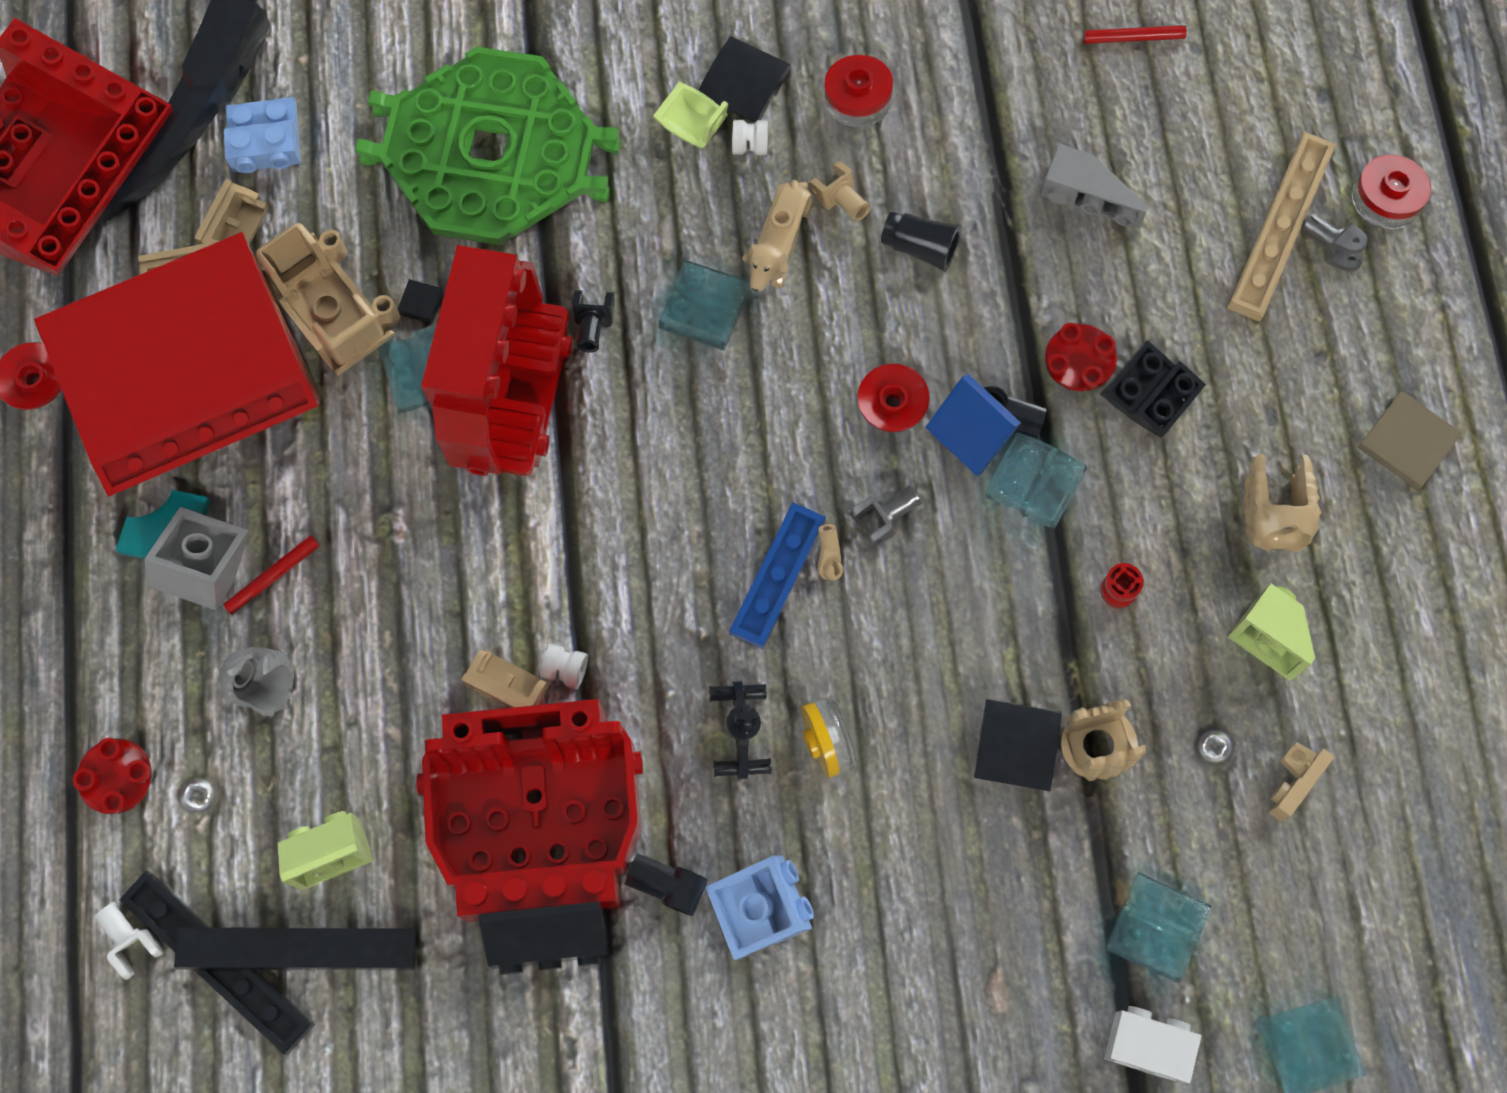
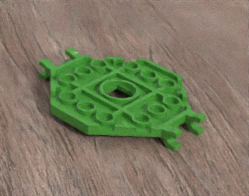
M476 46L465 53L466 57L450 67L446 64L426 76L424 83L410 91L406 88L396 95H388L373 90L370 92L368 104L373 106V116L389 117L382 144L358 138L355 152L361 155L359 159L360 164L376 165L378 162H381L433 235L502 245L582 194H586L597 201L608 202L610 187H607L608 177L587 176L594 145L606 152L619 153L621 139L618 138L619 128L595 126L589 117H586L578 107L576 100L565 85L551 71L549 64L543 56ZM476 130L508 135L503 157L496 161L471 158L470 154Z

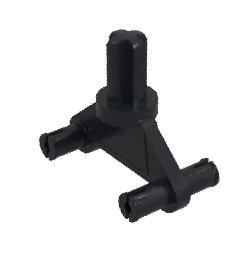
M733 681L732 686H709L710 702L731 700L733 702L734 709L727 716L726 728L730 736L736 739L737 752L736 761H713L714 777L737 775V779L740 780L748 779V774H771L770 758L748 760L749 740L757 735L761 726V720L758 712L746 704L745 700H766V684L743 686L742 681Z

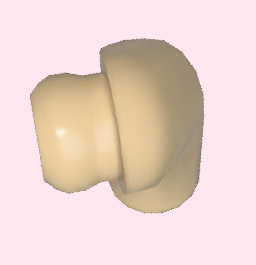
M825 524L818 528L821 548L817 570L823 579L835 581L843 573L837 529L834 524Z

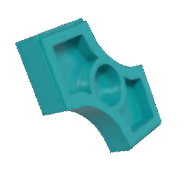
M172 490L167 501L155 512L142 517H126L115 551L121 555L145 559L180 507L206 516L211 501L204 496Z

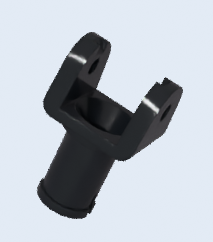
M575 290L572 307L575 324L580 325L576 343L577 348L583 352L593 353L599 350L601 327H610L613 324L615 294L614 292H606L604 305L583 304V291Z

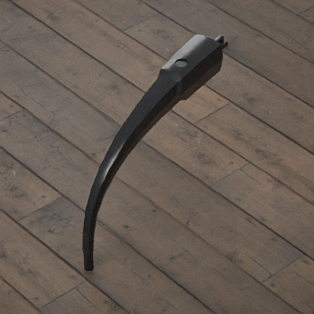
M257 0L210 1L198 32L182 64L183 76L168 102L172 105V113L94 226L110 220L148 195L167 177L202 136L221 107L233 100L250 70L270 27L266 14L256 3Z

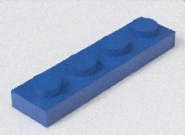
M792 502L729 630L730 635L762 650L764 649L819 536L818 528L824 525L826 521L825 516Z

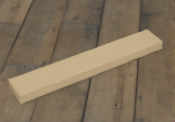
M1305 131L1303 132L1227 309L1258 322L1262 320L1336 146L1335 143Z

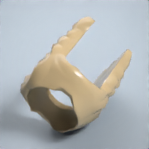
M1258 454L1253 457L1250 466L1251 474L1248 475L1244 483L1246 491L1243 497V513L1245 514V532L1248 541L1252 546L1268 552L1272 549H1284L1292 552L1301 551L1311 543L1320 525L1319 516L1321 511L1317 503L1320 497L1317 493L1318 486L1315 482L1316 478L1313 474L1312 462L1308 455H1302L1300 466H1296L1295 474L1291 476L1290 490L1293 506L1275 505L1269 501L1265 455Z
M1128 700L1108 701L1104 706L1101 705L1088 710L1081 707L1067 716V725L1060 739L1061 753L1068 767L1076 775L1083 776L1088 781H1094L1097 778L1107 780L1110 777H1117L1120 772L1127 773L1128 769H1131L1146 754L1145 745L1138 746L1137 735L1132 724L1124 716L1126 711L1132 708ZM1093 730H1101L1109 734L1113 741L1112 753L1096 758L1088 756L1083 745L1085 736Z

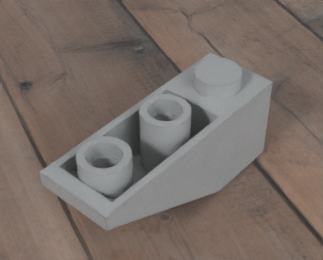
M1062 144L1058 145L1041 195L1048 197L1049 200L1056 204H1068L1082 209L1083 212L1089 215H1101L1115 220L1119 225L1140 228L1148 206L1092 154Z

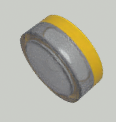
M828 696L801 706L806 728L802 730L805 744L811 758H817L825 776L829 779L856 769L857 761L851 735L833 698Z

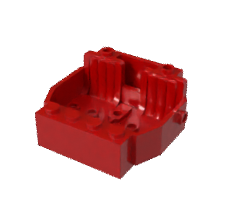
M457 245L421 383V388L433 409L436 441L449 466L466 469L467 472L478 476H487L488 473L500 475L503 472L529 476L532 474L534 467H539L541 456L546 457L549 449L550 436L546 435L563 360L564 357H570L573 338L567 332L569 320L567 309L562 306L543 303V295L533 262L520 261L516 254Z
M599 699L442 714L443 738L427 739L424 741L425 754L422 758V773H417L416 784L418 795L424 798L425 842L447 885L456 890L457 917L466 922L479 921V914L589 902H600L605 908L621 907L619 875L627 873L642 831L637 775L643 774L641 751L636 752L634 744L621 722L607 721ZM522 734V739L508 741L505 735ZM540 791L542 794L541 800L535 804L530 803V793ZM556 846H562L565 849L564 856L560 859H553L551 856V852ZM518 850L526 852V858L522 863H515L513 861V855Z

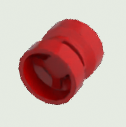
M1116 564L1109 570L1101 584L1100 593L1102 599L1113 608L1121 609L1128 607L1135 601L1143 588L1144 579L1142 573L1132 564Z

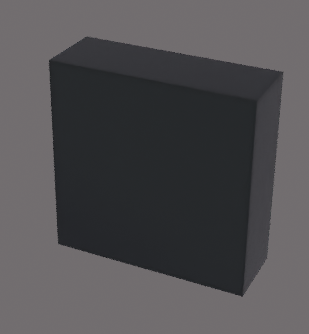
M409 279L397 309L399 314L433 324L444 295L443 289Z

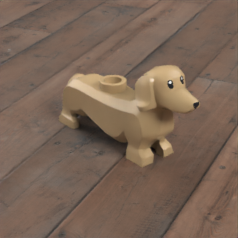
M794 179L790 183H783L777 186L773 204L765 220L757 244H751L748 252L742 257V260L750 265V289L763 291L769 281H771L772 286L783 288L788 271L787 264L795 248L802 216L808 217L813 203L811 193L807 190L809 186L807 182L798 183Z

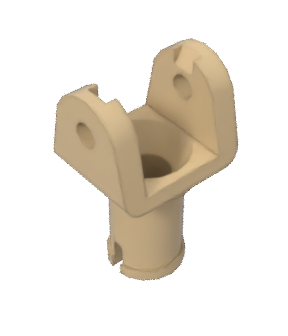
M841 161L833 165L835 168L833 171L838 179L827 187L816 178L808 182L811 193L825 209H831L835 205H839L855 222L864 219L870 211V204L854 191L852 170Z

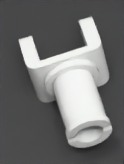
M115 902L107 905L93 916L113 942L111 946L113 950L107 954V959L125 980L130 979L134 975V970L122 951L138 939L155 958L164 953L154 933L150 929L140 931L136 928L134 930Z

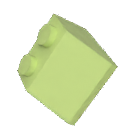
M1272 583L1254 600L1228 636L1229 639L1289 681H1292L1315 660L1304 606L1296 601V596L1291 591L1281 586L1276 587Z
M341 811L324 818L325 824L312 829L309 826H304L287 834L288 839L277 843L281 881L299 890H305L373 862L374 858L360 819L352 813L346 814L345 811Z

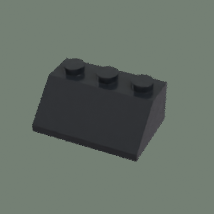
M600 902L479 914V924L487 964L490 968L499 969V975L523 973V966L537 964L539 971L562 969V962L577 960L578 967L595 966L601 964V957H610L607 910Z

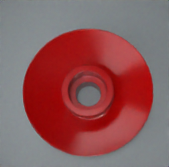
M29 342L20 344L10 349L0 359V398L9 406L20 410L41 408L53 401L60 393V384L43 343ZM39 377L34 384L30 385L33 378Z
M885 364L874 368L863 378L858 389L857 401L862 416L869 424L886 432H902L916 426L924 418L929 407L930 395L925 380L914 369L902 364ZM894 398L898 400L899 405L890 407L886 401Z

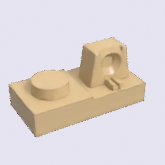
M1297 742L1293 744L1280 762L1296 779L1290 784L1284 781L1276 789L1270 798L1275 804L1268 813L1279 822L1291 817L1335 756L1324 748L1315 753Z

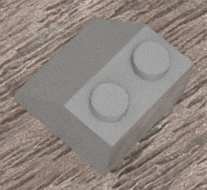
M180 507L144 559L147 587L217 610L234 583L249 536V530Z

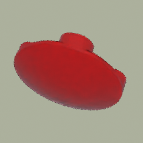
M1066 323L1053 335L1046 347L1045 364L1047 371L1056 383L1066 389L1080 392L1094 390L1105 384L1114 373L1117 364L1115 340L1097 327L1086 324Z
M105 738L84 755L78 770L73 775V785L78 790L82 800L91 809L110 815L124 813L138 805L147 794L152 779L151 763L144 750L134 742L119 738Z

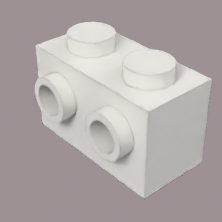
M1128 1006L1127 1012L1123 1010L1115 1012L1104 1057L1105 1060L1177 1083H1191L1201 1040L1200 1034L1190 1032L1191 1024L1172 1018H1167L1166 1024L1151 1019L1152 1012L1134 1006Z

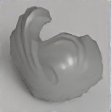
M250 647L244 650H237L229 655L219 671L218 682L228 701L239 706L250 707L262 716L272 717L276 711L287 708V701L291 697L290 688L293 685L294 668L289 657L282 651Z

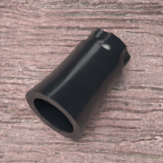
M890 212L881 234V243L893 247L895 251L913 256L946 272L959 243L961 224L934 221L908 213L903 215Z

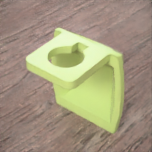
M678 82L653 115V118L675 136L703 149L728 116L726 113L728 103L723 101L719 106L695 88Z

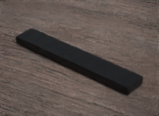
M148 870L119 899L174 952H176L178 927L211 928ZM194 970L284 1055H289L315 1025L257 970Z
M178 927L174 968L177 970H415L417 929Z

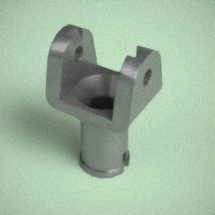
M1317 214L1312 215L1311 219L1307 220L1302 233L1327 248L1326 262L1329 265L1346 272H1353L1361 267L1363 261L1361 251L1366 248L1367 236L1354 223L1351 222L1345 229L1339 230L1321 219Z
M908 484L907 487L883 503L881 500L877 502L874 497L866 498L854 507L849 515L855 521L877 509L886 525L867 539L869 545L875 547L896 534L894 528L896 519L916 506L921 505L922 502L911 485Z

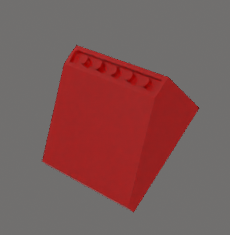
M14 17L0 36V60L7 76L0 86V255L59 277L172 113V105Z
M243 232L34 319L90 463L108 497L316 408L321 401L317 387Z

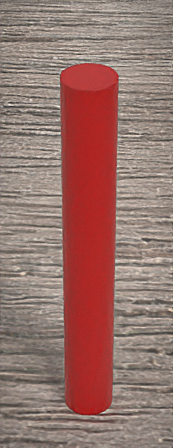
M1186 25L1084 30L1083 43L1099 44L1185 39L1187 29Z
M310 535L223 603V606L231 615L235 614L320 547V545Z

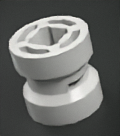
M733 120V155H743L747 151L754 152L756 155H767L768 121L757 120L754 124H747L744 120Z
M551 643L542 662L540 678L549 682L558 679L566 687L577 690L586 671L588 654L580 651L566 652L563 646Z

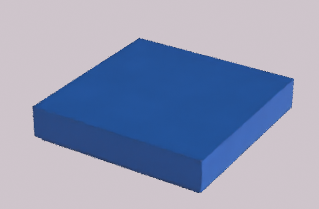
M969 374L961 377L925 428L978 476L984 472L1021 422Z

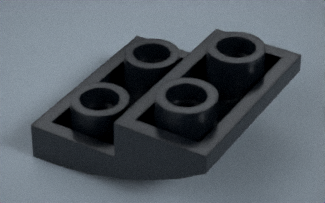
M730 36L713 61L698 91L705 94L719 106L723 101L727 102L728 111L755 123L757 120H762L773 95L777 96L791 65Z
M1147 340L1142 343L1100 395L1128 418L1161 438L1168 432L1206 384L1181 361L1174 364Z
M986 698L974 778L1051 791L1062 712Z

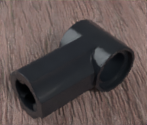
M997 386L984 387L989 394L1021 422L1014 433L1037 440L1047 409L1009 397L1003 389Z
M637 853L628 870L624 884L661 900L663 905L693 917L708 879L678 866L674 869Z

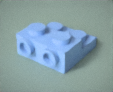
M294 97L226 105L227 128L224 129L225 159L233 172L252 173L257 169L272 167L284 169L290 165L301 164L297 103Z
M783 855L771 856L705 887L734 961L812 929L809 920L814 917L813 909L806 897H799L794 884L799 881L798 872L790 860L785 861Z

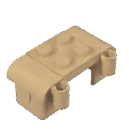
M295 223L257 249L255 256L261 265L260 269L273 297L337 377L395 336V333L390 328L398 323L400 314L392 298L387 295H380L374 299L371 305L338 264L347 256V248L337 231L326 230L318 240L316 235L309 233L303 224Z

